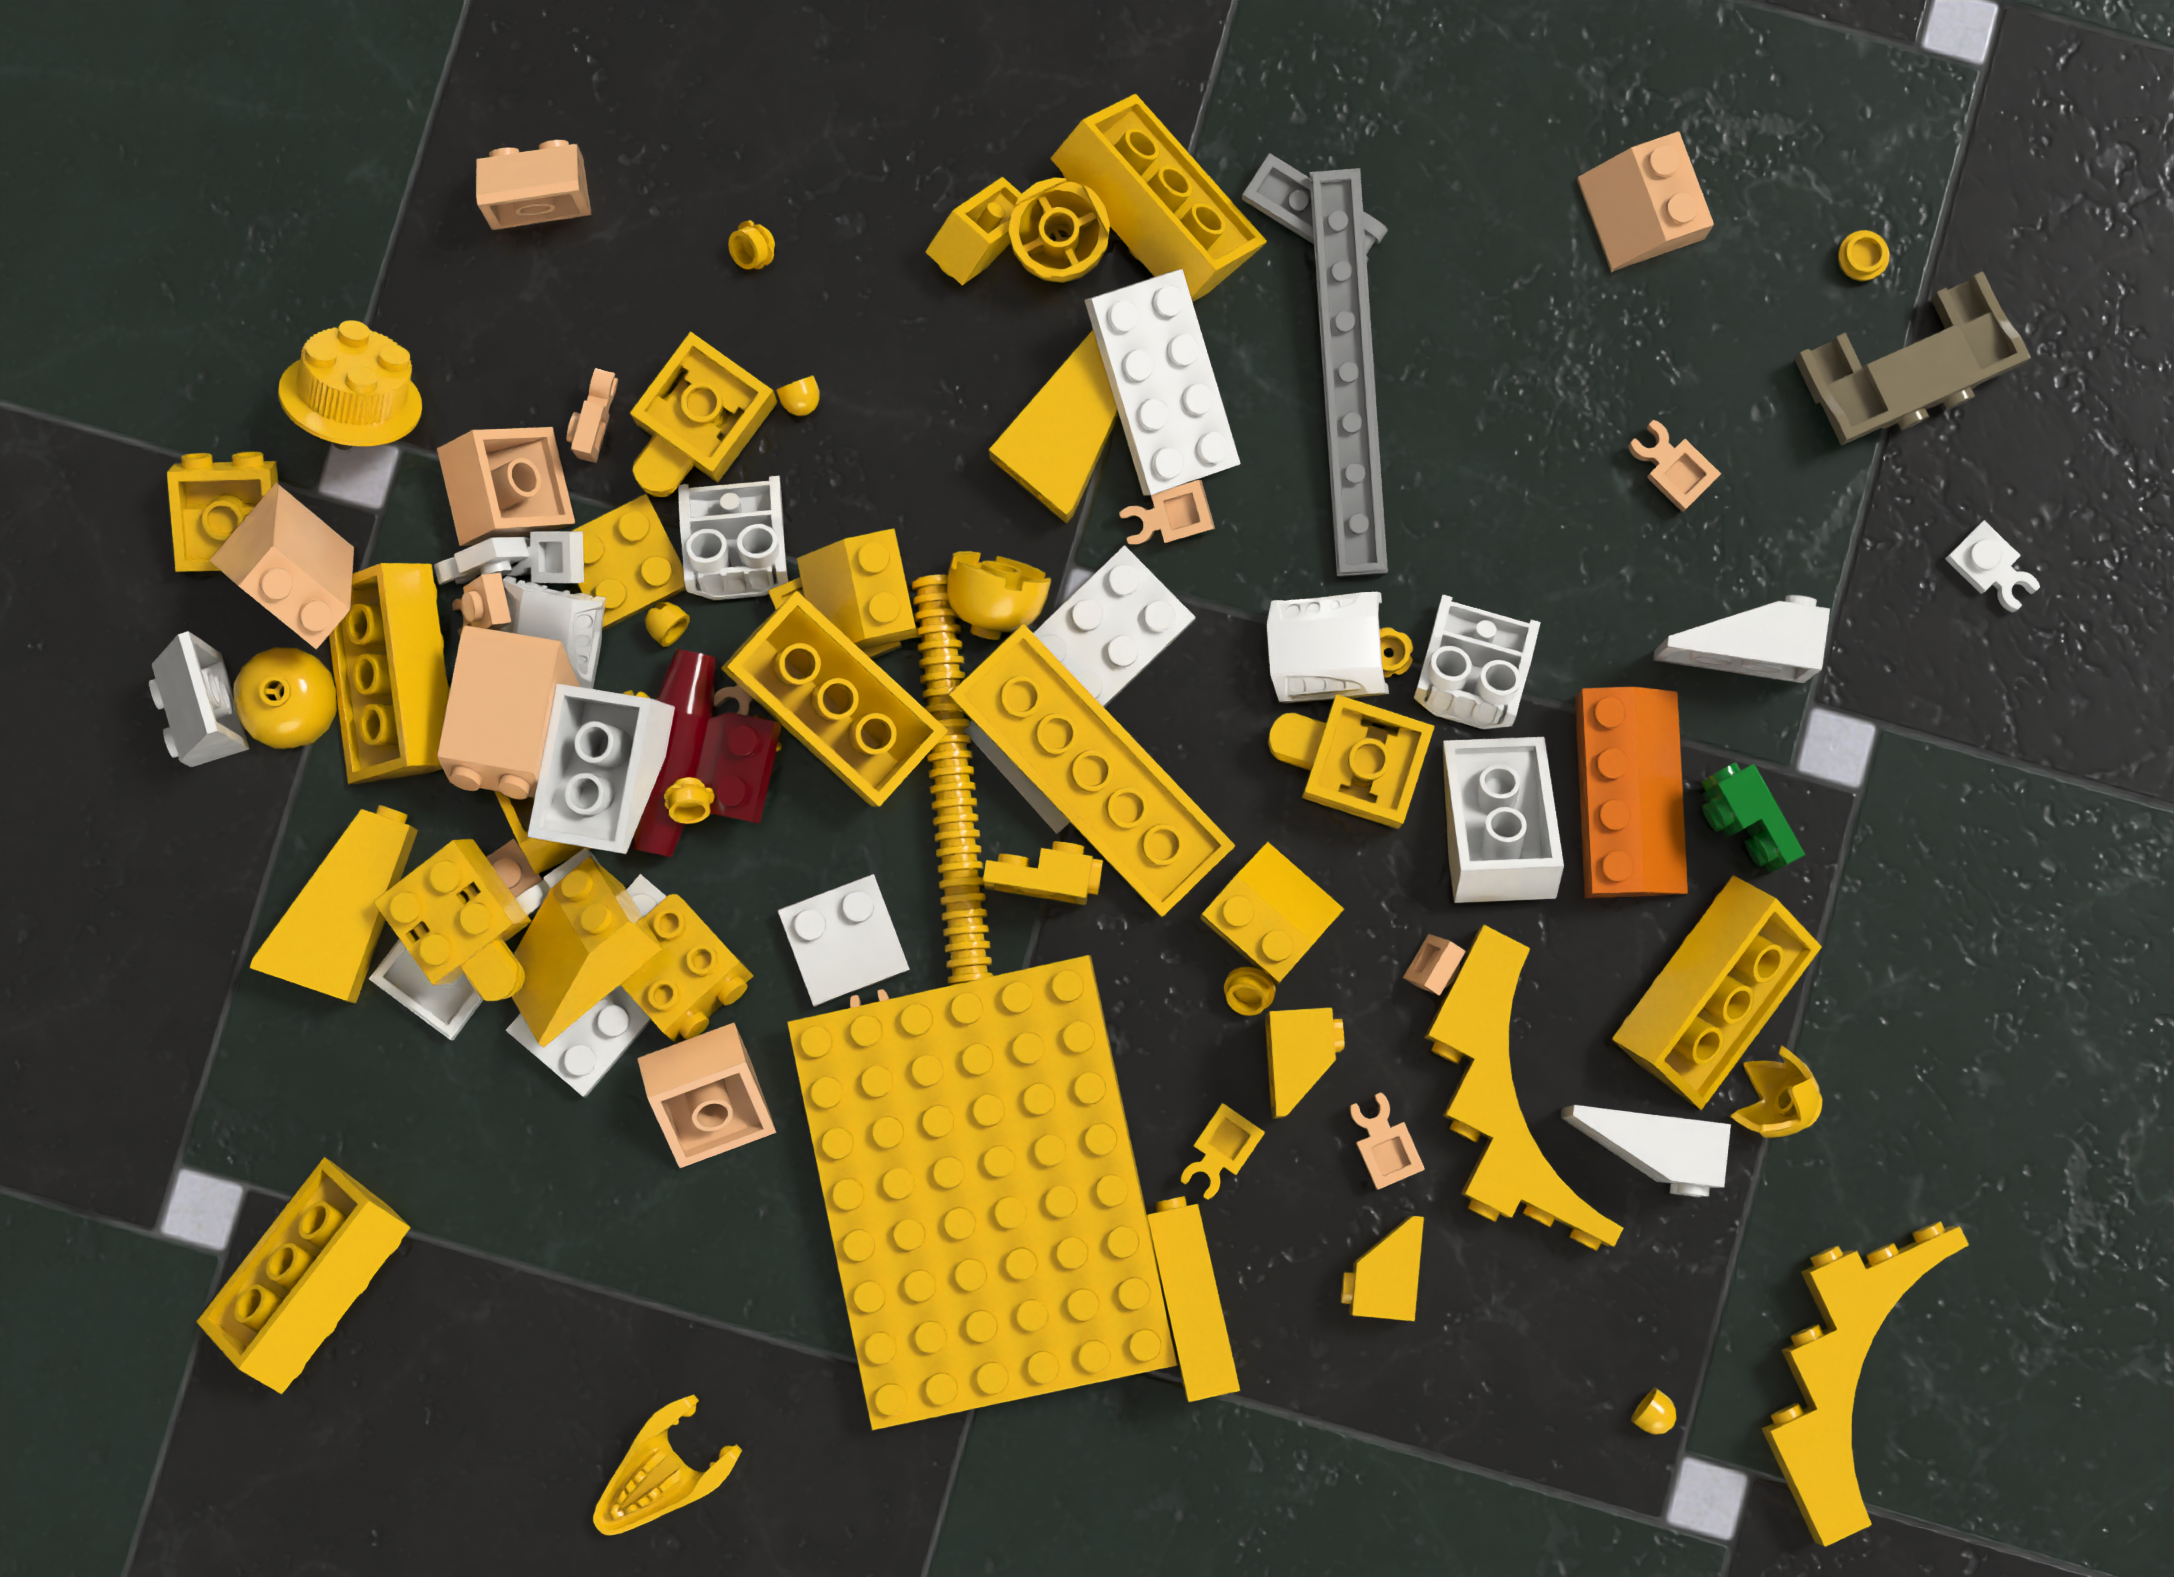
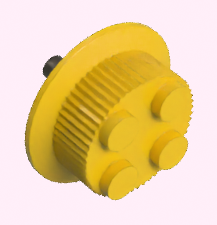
M344 321L338 328H328L310 337L304 343L300 360L294 362L285 370L279 382L278 398L287 416L305 431L332 442L340 450H348L352 446L383 445L399 440L416 427L422 412L420 393L410 380L412 365L409 352L400 345H397V342H393V339H388L387 336L378 334L376 331L372 332L365 324L359 321Z

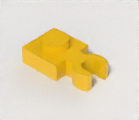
M1222 1103L1193 1145V1147L1204 1153L1205 1156L1201 1162L1192 1163L1185 1168L1181 1176V1182L1186 1185L1194 1173H1206L1210 1179V1185L1204 1192L1203 1197L1207 1200L1212 1198L1219 1190V1173L1224 1167L1234 1175H1237L1265 1132Z

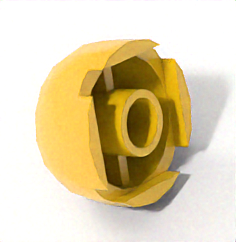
M1055 177L1036 182L1020 195L1011 213L1008 233L1014 255L1028 272L1044 281L1064 283L1082 278L1098 265L1108 246L1110 222L1104 203L1093 189L1084 184L1081 186L1076 182H1068L1065 178ZM1054 236L1056 241H1052L1051 238Z
M956 552L952 555L946 589L951 608L960 619L972 624L970 630L972 634L986 639L998 640L1000 639L1001 632H1014L1023 623L1029 626L1041 614L1051 584V578H1045V572L1028 564L1001 556H996L995 561L979 563L981 555L979 552Z
M274 647L256 654L242 666L234 682L233 705L240 724L254 739L275 749L295 748L314 743L329 729L337 713L338 702L332 673L318 658L298 648Z

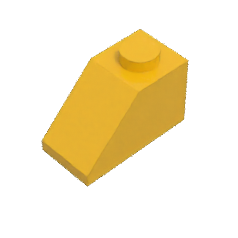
M1001 177L952 210L925 253L939 264L943 272L956 279L961 285H964L988 268L1011 243L1008 233L1011 213L1015 208V203L1021 193L1005 178Z
M1407 1217L1353 1263V1273H1343L1341 1303L1350 1304V1315L1415 1321L1424 1217Z

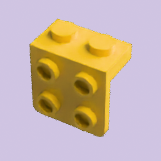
M671 894L644 917L661 945L662 950L620 985L658 1028L677 1044L700 1035L709 1024L710 1020L708 1018L723 1004L727 1006L738 1000L747 989L748 985L746 983L754 975L721 942L679 895Z

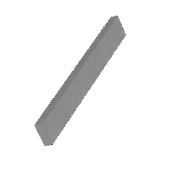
M1360 168L1310 172L1337 577L1387 574Z

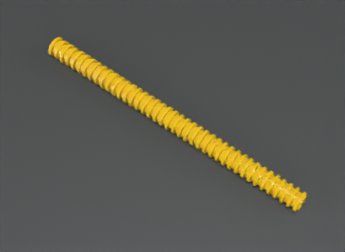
M929 575L919 577L913 581L912 590L917 591L918 596L913 598V605L919 607V612L915 613L914 616L915 621L920 622V628L916 629L919 638H922V643L917 645L918 653L923 654V659L919 660V668L925 670V674L920 676L921 684L926 685V690L922 692V699L927 701L928 706L924 707V709L948 730L932 748V753L927 755L928 763H933V769L929 771V778L935 780V785L930 787L931 794L936 795V801L932 802V810H936L938 813V817L933 818L934 826H939V833L935 834V841L940 842L941 846L940 849L936 850V857L942 858V864L938 865L937 868L938 873L943 874L944 879L939 881V889L945 890V896L941 897L940 901L941 905H946V912L942 913V921H947L948 928L943 930L944 937H949V944L945 945V952L951 955V960L946 961L947 969H952V976L948 977V984L956 985L992 977L993 973H987V966L991 965L992 961L991 957H986L985 950L990 949V941L984 940V934L989 932L988 925H983V918L987 917V910L982 909L981 902L986 901L985 893H980V886H983L984 883L983 877L978 875V870L983 869V863L977 861V855L981 854V846L976 845L975 839L980 837V831L974 829V823L978 822V814H974L972 807L977 806V799L971 798V791H974L976 788L975 783L970 782L969 777L974 774V767L968 766V760L973 758L972 751L967 750V744L971 743V735L965 734V729L970 727L969 719L964 718L965 712L948 696L965 679V672H961L959 666L964 664L963 656L958 655V650L962 649V641L957 640L956 636L961 633V626L955 624V619L959 617L950 606L946 589L948 575Z

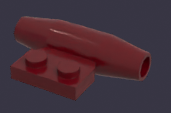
M676 649L656 698L657 701L675 707L666 758L634 833L632 849L673 857L685 823L676 822L670 817L669 809L664 804V792L674 782L682 778H696L705 785V788L713 790L715 798L713 803H710V813L760 824L782 723L732 712L713 717L716 657Z

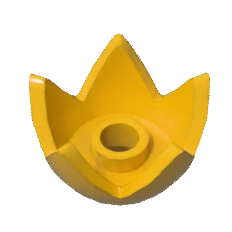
M1782 1045L1779 1055L1783 1058L1784 1063L1772 1061L1744 1062V1069L1760 1100L1731 1114V1118L1767 1138L1792 1135L1804 1128L1810 1127L1817 1120L1822 1109V1096L1819 1093V1086L1812 1072L1806 1064Z

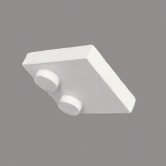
M874 874L778 910L814 1007L910 971Z

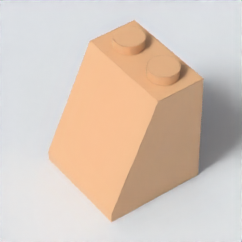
M277 483L273 485L210 559V562L316 650L350 611L354 547Z
M464 625L437 755L450 783L468 791H476L482 788L500 791L514 799H525L527 796L535 798L556 684L580 687L561 641Z

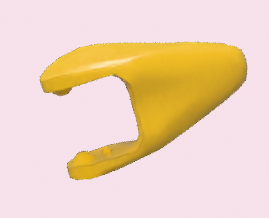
M694 1394L672 1402L655 1412L634 1440L602 1494L594 1512L593 1522L596 1528L604 1535L624 1533L690 1504L718 1488L730 1474L742 1452V1449L737 1444L735 1446L723 1447L719 1453V1460L716 1463L711 1462L710 1468L705 1472L695 1471L688 1467L672 1450L668 1441V1429L672 1425H678V1419L682 1416L690 1417L694 1415L696 1403L699 1401Z

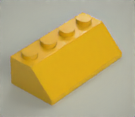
M1137 94L1083 119L1050 158L1062 171L1064 178L1068 182H1076L1081 186L1084 184L1093 189L1106 207L1110 227L1128 246L1130 253L1137 260L1141 261L1155 277L1183 269L1192 302L1212 291L1267 242Z
M380 563L353 573L350 611L329 634L348 784L421 775L443 769L437 755L450 687L446 678L443 655L444 640L440 632L436 602L437 588L433 579L432 564Z
M797 590L752 633L720 668L779 723H782L793 736L871 807H880L948 731Z
M1733 875L1723 890L1715 897L1712 905L1691 933L1686 936L1682 945L1663 971L1655 978L1651 987L1631 1014L1626 1017L1612 1040L1637 1064L1693 1106L1702 1110L1822 946L1777 898Z
M324 1157L196 1322L239 1370L283 1394L290 1383L301 1374L305 1364L324 1339L334 1331L338 1321L351 1304L365 1291L370 1280L385 1260L399 1247L402 1238L411 1227L385 1202L332 1161Z

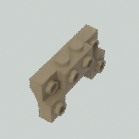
M1983 271L1956 287L1937 291L1931 298L1945 330L1873 361L1864 368H1862L1846 332L1836 336L1832 342L1811 351L1806 349L1797 355L1795 362L1815 404L1821 402L1841 446L1875 430L1885 429L1898 423L1901 430L1912 427L1929 418L1927 409L1944 403L1947 410L1959 406L1975 397L1972 389L1977 385L2024 365L2031 358L2020 334L2012 326L2000 307Z

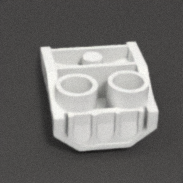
M770 476L769 481L695 488H689L688 484L678 486L684 582L687 592L712 600L765 596L769 594L768 590L788 582L779 476Z
M506 576L502 581L511 623L498 631L561 641L580 687L593 689L602 641L606 597L595 596L593 598L585 593L570 594L568 590L563 592L547 589L548 586L531 582L525 583L522 580L516 583L517 578Z
M1361 592L1313 599L1271 601L1267 620L1270 675L1279 702L1295 703L1334 700L1336 694L1347 698L1389 694L1388 684L1384 680L1378 619L1379 603H1382L1380 592Z
M1442 595L1414 699L1435 716L1480 729L1512 726L1517 715L1541 622L1530 620V623L1455 603L1452 602V597Z

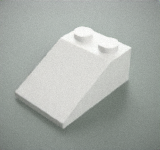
M1788 595L1785 598V602L1777 601L1670 635L1654 650L1653 660L1805 683L1822 670L1830 609L1816 607L1817 600L1814 598Z
M189 631L178 634L152 663L156 679L149 680L154 703L158 709H165L170 726L163 729L164 739L172 758L179 757L180 762L194 767L249 750L244 728L239 722L233 705V691L222 653Z
M556 684L527 837L626 854L666 758L675 707L651 698Z
M1526 737L1443 741L1448 856L1454 903L1556 899L1564 863L1545 738Z
M1579 1105L1562 1108L1561 1119L1656 1182L1671 1183V1194L1709 1197L1710 1188L1724 1187L1731 1124Z

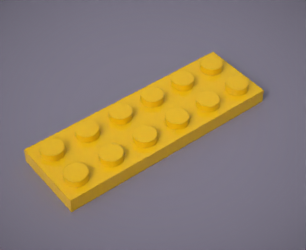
M1024 623L948 694L1159 916L1163 917L1235 847L1234 843Z

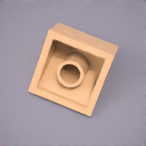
M1679 131L1631 147L1577 177L1578 185L1611 272L1702 241L1714 226Z
M552 140L541 143L539 150L519 152L517 148H499L489 152V157L477 159V205L492 230L591 215L584 160L577 144L569 145V142L566 140Z
M553 427L471 430L437 448L460 546L476 545L493 537H528L530 532L553 531L575 524Z
M735 1022L637 1058L647 1098L679 1168L776 1133L753 1065Z

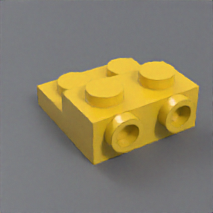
M241 452L232 455L233 462L213 463L212 454L192 453L181 456V463L174 464L167 471L176 572L221 571L210 562V559L275 483L278 484L276 461H264L263 453Z
M1054 841L1052 850L1041 848L1038 868L1030 867L1029 858L1011 854H999L998 862L986 860L983 883L987 890L1086 905L1088 894L1098 895L1103 860L1083 855L1084 846Z

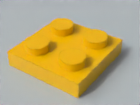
M647 494L572 530L583 531L584 583H578L582 593L591 595L593 598L595 596L606 597L602 631L686 590L683 565Z

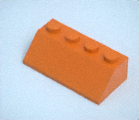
M1641 687L1581 689L1575 696L1585 898L1687 895L1678 692Z

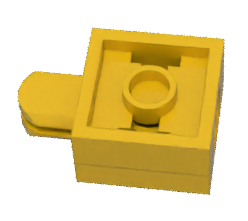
M690 331L630 412L636 425L653 436L633 464V473L640 487L646 493L655 497L669 496L674 493L693 466L718 483L778 403L773 390Z
M1336 694L1326 723L1296 713L1283 714L1274 722L1270 729L1268 744L1271 754L1277 760L1310 770L1302 795L1303 799L1399 829L1404 823L1434 726ZM1372 724L1384 726V729L1372 726Z
M473 839L452 840L373 901L433 986L452 983L464 974L478 995L486 1001L510 998L516 995L522 988L526 978L524 969L505 942L532 921Z

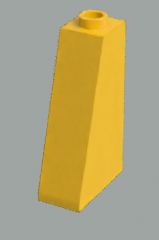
M1094 330L1090 332L989 449L990 460L1066 524L1073 517L1119 416Z
M378 805L376 814L361 809L254 956L250 968L356 1004L386 919L373 901L401 880L418 832L417 829L405 824L408 815Z
M1185 1196L1155 1202L1157 1213L1148 1214L1147 1218L1186 1399L1188 1402L1240 1391L1198 1204L1187 1206Z

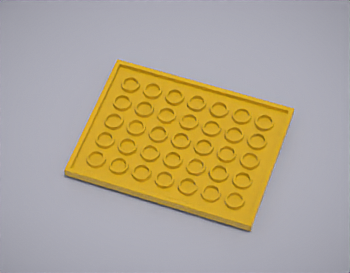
M1090 955L787 1022L872 1430L1179 1365Z

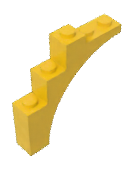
M1483 925L1479 928L1460 965L1459 973L1451 983L1424 1037L1434 1042L1431 1051L1456 1064H1459L1462 1057L1469 1060L1442 1115L1453 1121L1449 1129L1475 1143L1478 1142L1480 1136L1488 1139L1461 1194L1471 1199L1468 1209L1491 1221L1496 1222L1499 1214L1506 1218L1512 1217L1519 1202L1527 1205L1523 1214L1549 1227L1552 1226L1554 1220H1557L1573 1228L1569 1237L1595 1251L1598 1250L1601 1243L1614 1247L1623 1227L1599 1214L1580 1199L1560 1179L1542 1155L1529 1132L1520 1110L1511 1074L1509 1022L1519 974L1530 948Z
M1941 1221L1930 1224L1912 1233L1916 1241L1899 1250H1897L1895 1243H1891L1868 1253L1866 1257L1869 1264L1866 1265L1863 1264L1857 1251L1847 1250L1842 1253L1839 1245L1812 1256L1810 1259L1814 1266L1801 1272L1828 1329L1822 1331L1820 1325L1816 1324L1791 1336L1794 1344L1783 1349L1782 1353L1808 1407L1802 1410L1799 1403L1787 1406L1773 1413L1771 1418L1774 1423L1762 1428L1815 1543L1826 1547L1872 1525L1861 1498L1852 1452V1412L1855 1390L1862 1364L1878 1329L1901 1296L1923 1274L1948 1256L1969 1245L1960 1226L1944 1228Z

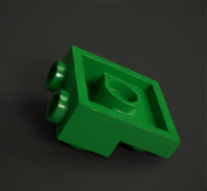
M1735 762L1701 782L1706 791L1702 795L1707 802L1702 805V810L1711 827L1716 832L1722 830L1726 838L1745 829L1750 837L1745 840L1746 848L1758 867L1765 865L1769 873H1772L1805 855L1755 764L1740 770Z

